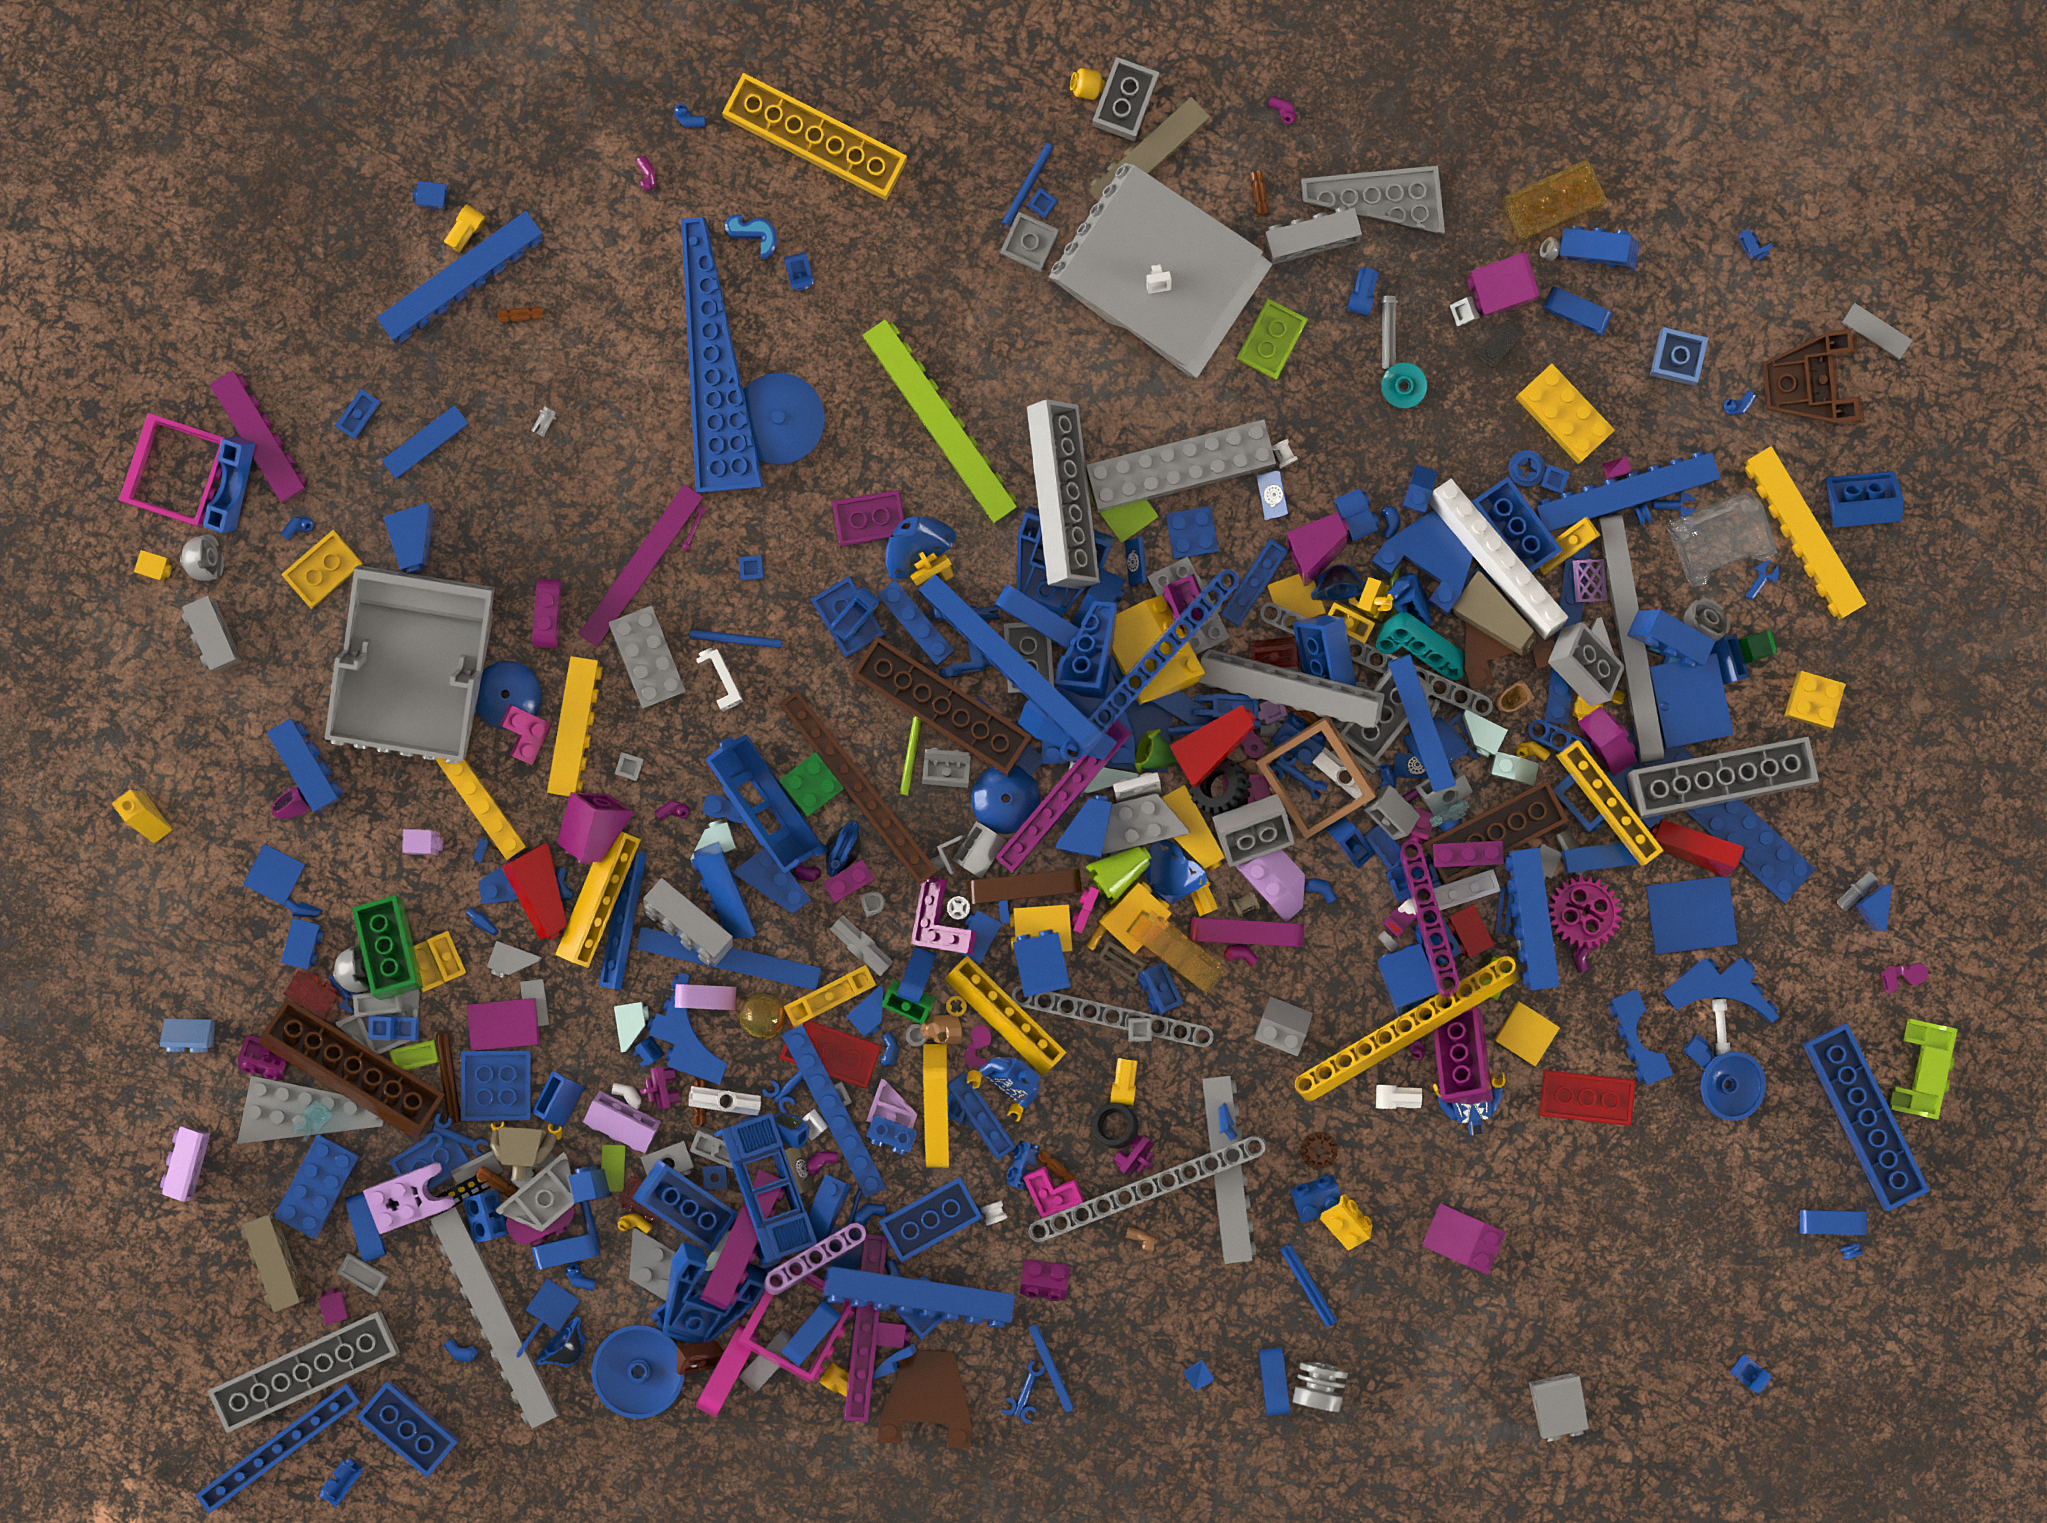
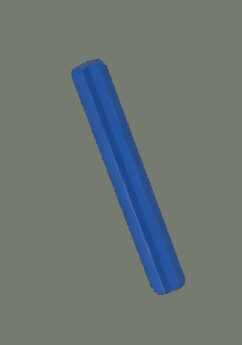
M1285 1245L1280 1249L1282 1255L1325 1326H1332L1337 1322V1319L1292 1245Z

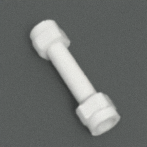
M1726 999L1712 1000V1011H1715L1716 1055L1730 1051V1043H1727Z

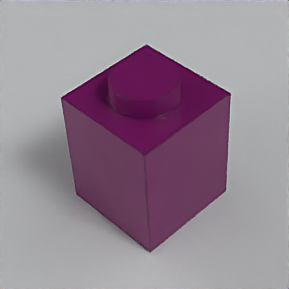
M336 1288L323 1291V1296L318 1298L325 1325L351 1317L343 1290L337 1292Z
M879 1320L876 1345L904 1348V1343L909 1344L910 1330L906 1329L905 1323Z

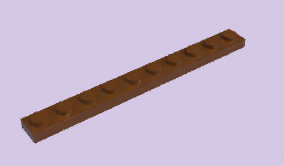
M796 690L780 702L779 705L917 883L922 885L936 874L938 870L801 694Z

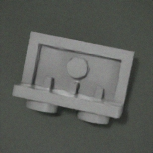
M925 749L922 784L968 788L971 753L963 750Z

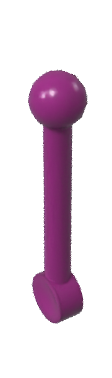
M703 506L697 507L695 521L686 542L682 544L684 551H689L691 548L690 543L699 520L706 512Z

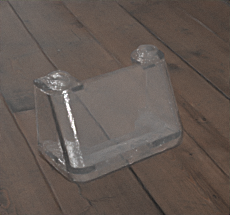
M1752 493L1737 494L1692 512L1687 516L1677 518L1667 524L1669 536L1687 580L1692 587L1705 585L1711 577L1709 572L1748 556H1752V558L1759 561H1765L1772 555L1777 554L1763 504Z

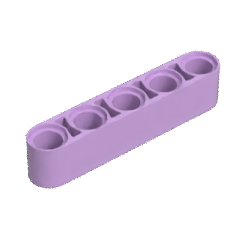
M858 1223L850 1224L768 1273L764 1281L765 1290L771 1295L780 1294L856 1249L865 1239V1228ZM849 1232H857L860 1239L857 1241L850 1239ZM829 1244H838L840 1247V1251H831L829 1248ZM812 1254L818 1255L820 1263H812L809 1256ZM797 1266L801 1274H791L789 1267ZM770 1278H778L781 1282V1286H772L770 1284Z

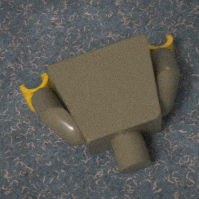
M502 1121L500 1127L496 1128L495 1122H492L491 1128L493 1132L490 1147L502 1165L513 1166L512 1180L525 1181L526 1167L538 1168L539 1164L545 1161L556 1141L562 1137V1126L559 1127V1130L553 1131V1124H549L547 1134V1131L541 1129L508 1128L504 1121Z

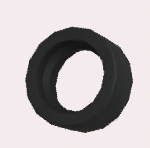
M1109 1103L1098 1109L1093 1117L1092 1128L1098 1141L1109 1148L1119 1149L1128 1146L1134 1141L1138 1133L1139 1124L1132 1110L1120 1103ZM1111 1113H1122L1128 1120V1129L1122 1137L1110 1139L1103 1132V1122Z

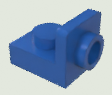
M1750 229L1741 232L1737 236L1749 260L1757 258L1759 261L1770 255L1769 251L1773 248L1772 243L1759 249V239L1754 232L1751 233Z

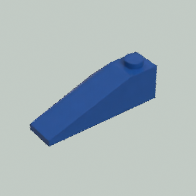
M1093 602L1081 623V628L1077 635L1069 643V649L1058 663L1054 683L1056 686L1082 697L1105 698L1110 672L1117 603Z
M1030 700L1026 702L1017 725L1036 739L1062 746L1068 739V736ZM1104 732V738L1085 755L1105 760L1117 741ZM1070 744L1067 749L1077 752V748L1074 745Z

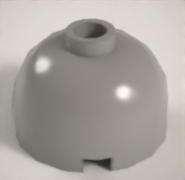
M206 534L190 539L183 547L180 558L181 566L195 580L218 579L216 577L221 576L223 573V554H218L216 546H219V543L212 535Z
M1708 598L1696 599L1687 608L1683 618V623L1710 637L1715 642L1724 637L1731 627L1729 617L1725 618L1721 613L1724 609Z
M360 945L350 947L340 953L335 961L333 971L335 981L345 990L355 993L371 990Z

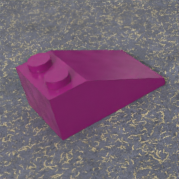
M1439 1203L1421 1246L1488 1275L1506 1232Z

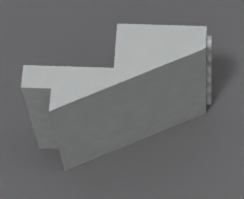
M1124 163V165L1117 169L1116 177L1112 183L1104 189L1103 196L1099 202L1091 208L1087 220L1079 226L1073 241L1065 247L1061 259L1053 265L1049 278L1106 322L1128 329L1186 375L1197 378L1272 266V263L1262 256L1264 251L1137 166ZM1160 264L1162 272L1170 271L1171 290L1148 294L1147 275H1151V266Z
M358 565L355 567L344 650L335 657L325 739L331 740V743L335 745L351 743L354 744L355 748L367 749L370 746L376 747V750L379 752L400 751L399 754L404 756L420 754L422 758L428 760H436V757L444 758L445 762L453 764L463 761L467 754L495 612L492 610L495 587Z

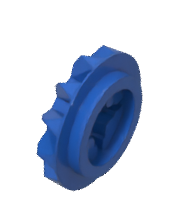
M1523 450L1511 458L1508 473L1513 482L1520 486L1531 487L1542 480L1545 474V463L1538 453L1531 450ZM1530 460V468L1536 472H1528L1524 478L1523 470L1517 467V465L1524 466Z

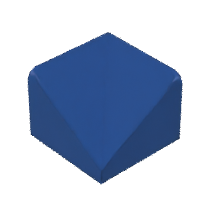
M1202 1359L1182 1371L1194 1391L1215 1380Z

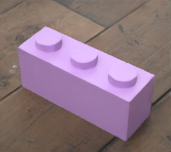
M403 829L402 853L439 856V851H443L444 840L443 837H440L439 832Z
M599 1091L593 1099L583 1123L593 1130L609 1135L615 1141H621L629 1145L635 1151L646 1153L661 1121Z

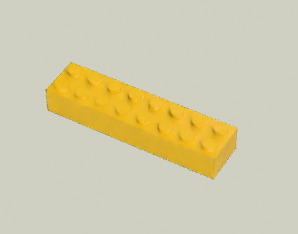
M745 73L742 74L722 112L724 119L887 201L907 162L905 154Z

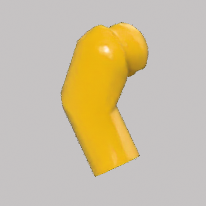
M1536 741L1521 743L1516 748V755L1524 759L1536 755L1545 761L1551 753Z
M638 1213L623 1215L617 1223L621 1231L637 1227L645 1234L653 1227L650 1222Z

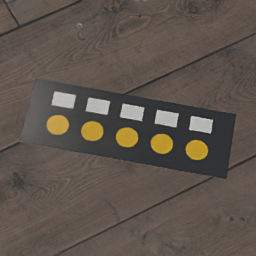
M474 1175L433 1197L451 1196L454 1198V1206L463 1202V1198L480 1194L492 1187Z

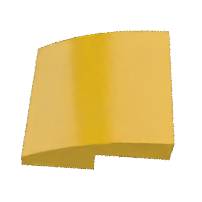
M448 931L414 946L424 987L421 988L422 993L466 974Z
M1518 1001L1494 1038V1041L1536 1067L1560 1027Z

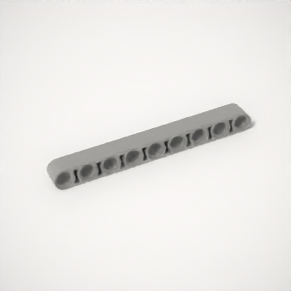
M1022 986L1016 987L1012 992V1000L1018 1006L1123 1030H1128V1018L1132 1015H1138L1140 1018H1151V1024L1154 1020L1163 1022L1164 1029L1162 1032L1154 1033L1152 1031V1036L1199 1047L1209 1046L1213 1041L1212 1031L1201 1025L1054 992L1029 996L1026 1002L1020 1003L1016 1000L1015 994L1018 990L1023 989ZM1043 994L1049 995L1051 998V1004L1047 1008H1042L1038 1004V998ZM1069 999L1073 1002L1074 1008L1070 1013H1065L1061 1010L1060 1006L1063 1000ZM1091 1004L1096 1008V1015L1094 1017L1087 1018L1084 1016L1083 1009L1086 1005ZM1109 1010H1116L1118 1012L1119 1019L1117 1022L1109 1023L1106 1020V1013ZM1177 1025H1183L1186 1028V1035L1183 1038H1177L1174 1035V1028ZM1200 1030H1205L1209 1034V1039L1206 1043H1199L1196 1039V1034Z

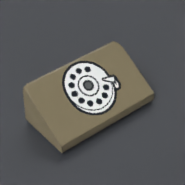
M795 1147L785 1149L784 1152L799 1194L814 1189L815 1185L812 1176L807 1171V1161L802 1147L800 1149Z

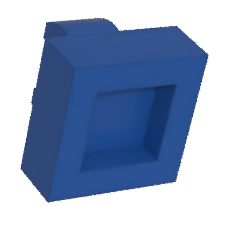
M652 1036L634 1047L635 1051L633 1052L634 1057L639 1054L644 1060L640 1063V1066H645L646 1064L649 1066L665 1055Z

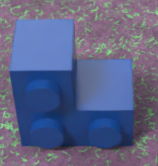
M1101 568L1099 571L1100 583L1091 585L1072 624L1079 629L1081 628V623L1094 601L1119 603L1125 593L1122 587L1126 580Z

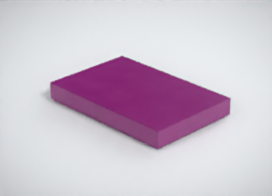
M900 490L832 501L839 547L889 539L890 536L893 537L891 534L897 525L905 520Z
M536 998L467 1005L471 1051L540 1044Z

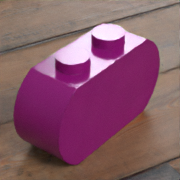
M538 578L532 633L533 647L555 649L558 647L563 594L562 580Z
M575 1204L542 1232L509 1217L506 1220L507 1231L516 1242L521 1244L532 1242L533 1246L546 1241L545 1236L552 1232L554 1236H557L567 1231L566 1226L571 1224L575 1217Z

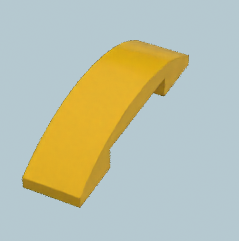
M864 965L784 1006V1009L793 1027H796L876 986V983L867 966Z

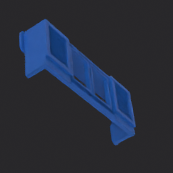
M747 734L736 740L729 737L719 743L720 748L705 760L724 786L723 791L760 845L766 847L783 874L803 864L813 856L819 857L828 851L826 845L822 844ZM749 781L752 782L764 802L753 808H750L737 789ZM768 807L782 826L781 829L770 835L755 815Z
M772 1112L763 1116L758 1113V1116L751 1115L742 1118L739 1124L715 1132V1137L721 1135L723 1137L765 1257L759 1260V1266L764 1269L782 1262L784 1256L818 1244L784 1152L783 1143ZM772 1156L781 1180L754 1189L746 1164ZM783 1186L786 1189L785 1194L791 1211L764 1219L756 1195Z

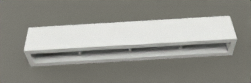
M1450 479L1436 488L1430 497L1429 504L1539 635L1546 640L1562 629L1568 616L1455 482Z

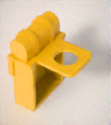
M1368 577L1359 602L1356 600V597L1349 599V603L1357 606L1366 616L1382 621L1387 611H1378L1381 605L1374 604V600L1376 597H1387V592L1392 587Z

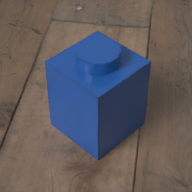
M418 181L417 188L414 187L413 201H416L418 208L446 210L448 187L446 184Z

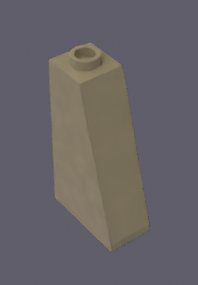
M1477 571L1452 607L1455 616L1524 657L1526 652H1530L1536 644V636L1533 629L1481 572Z

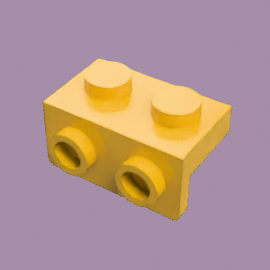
M1346 1194L1340 1197L1339 1204L1321 1213L1320 1220L1348 1251L1370 1239L1372 1231L1370 1218L1366 1215L1364 1216L1358 1209L1355 1201L1350 1200Z

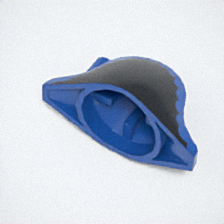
M1343 564L1335 565L1326 570L1324 574L1318 575V587L1311 593L1312 600L1350 599L1362 595L1366 582L1361 580L1351 567Z
M850 820L829 837L826 843L828 851L825 853L827 875L833 877L839 874L857 859L860 852L858 822Z
M576 1316L557 1332L544 1347L535 1362L538 1365L551 1363L562 1367L572 1366L577 1363L583 1355L584 1344L588 1340L580 1331L581 1320Z

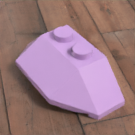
M1282 849L1234 866L1285 923L1303 908L1305 874Z

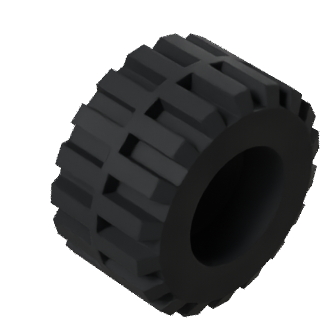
M1226 757L1196 788L1193 789L1191 786L1188 792L1189 795L1193 796L1191 800L1197 804V807L1212 815H1219L1239 808L1240 805H1246L1247 801H1245L1246 796L1250 797L1251 794L1248 791V788H1251V782L1247 781L1250 778L1249 774L1244 772L1246 769ZM1226 774L1228 777L1226 792L1218 798H1213L1211 794L1213 781L1218 776Z

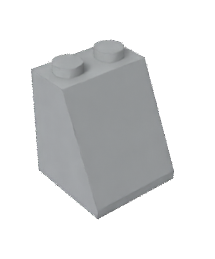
M1572 1372L1529 1382L1540 1436L1543 1439L1547 1438V1441H1555L1561 1439L1563 1434L1570 1433L1571 1437L1584 1434L1583 1430L1589 1429L1579 1375Z

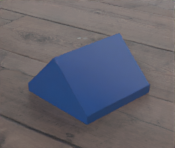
M1879 885L1854 904L1873 931H1887L1892 885Z

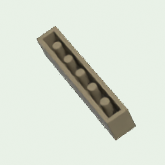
M1192 97L1188 100L1182 99L1174 107L1176 111L1172 115L1166 114L1158 121L1159 126L1154 131L1149 129L1141 137L1143 141L1140 144L1130 146L1124 152L1125 157L1120 162L1115 160L1107 168L1109 171L1103 177L1101 175L1097 176L1090 183L1092 187L1089 193L1099 202L1103 196L1104 189L1112 183L1116 177L1117 169L1124 165V163L1135 165L1150 175L1209 121L1210 116Z

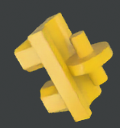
M923 552L919 553L922 560L914 564L918 571L910 575L915 585L919 587L937 573L943 582L954 576L950 567L952 564L945 554L937 559L934 553L926 557Z

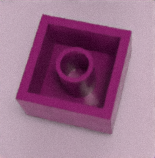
M1599 707L1578 721L1587 742L1591 745L1593 753L1614 776L1637 761L1633 753L1636 749L1632 742L1627 739L1629 736L1628 732L1622 725H1617V720L1611 712L1606 713Z

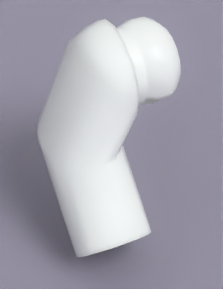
M613 1084L612 1094L624 1096L629 1106L637 1110L640 1108L641 1097L633 1086Z

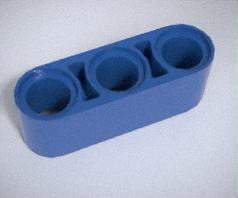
M1557 287L1551 288L1543 306V309L1547 312L1600 335H1604L1613 315L1611 311Z
M1535 720L1527 727V735L1531 740L1560 753L1570 744L1579 740L1591 755L1592 749L1589 742L1544 720ZM1536 724L1544 728V734L1541 737H1537L1533 733L1532 729ZM1556 734L1562 735L1565 739L1562 747L1554 744L1553 739Z
M915 946L897 997L919 1004L937 953Z
M364 1193L345 1197L346 1207L363 1262L386 1256L387 1252L382 1234L378 1232Z
M1800 1210V1233L1867 1235V1211Z
M595 1232L531 1247L536 1270L601 1255Z
M824 1300L781 1352L799 1367L842 1315Z
M1282 1347L1259 1349L1266 1415L1290 1414Z

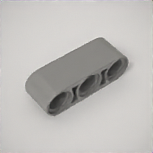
M783 1328L765 1349L786 1360L788 1357L781 1351L793 1336ZM758 1355L738 1378L756 1393L779 1366Z

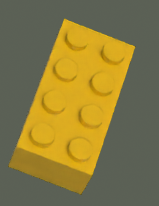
M1552 363L1516 397L1523 407L1577 464H1580L1615 431Z

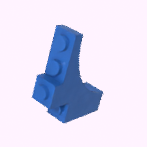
M1702 957L1660 992L1675 1011L1697 1000L1719 997L1732 999L1751 1007L1763 1016L1768 1023H1773L1779 1018L1776 1014L1778 1011L1777 1007L1770 1000L1766 1002L1761 996L1763 993L1762 989L1755 982L1751 984L1750 980L1756 976L1753 972L1755 967L1747 958L1745 960L1742 957L1737 958L1723 971L1718 973V965L1711 958L1707 960L1706 957Z
M681 972L680 976L675 975L671 989H674L672 998L667 997L663 1010L667 1011L666 1015L656 1013L655 1017H650L647 1029L650 1030L649 1035L675 1044L674 1048L669 1047L665 1058L666 1061H669L668 1067L720 1085L729 1062L714 1055L701 1042L691 1024L688 1008H675L676 984L688 985L691 975Z

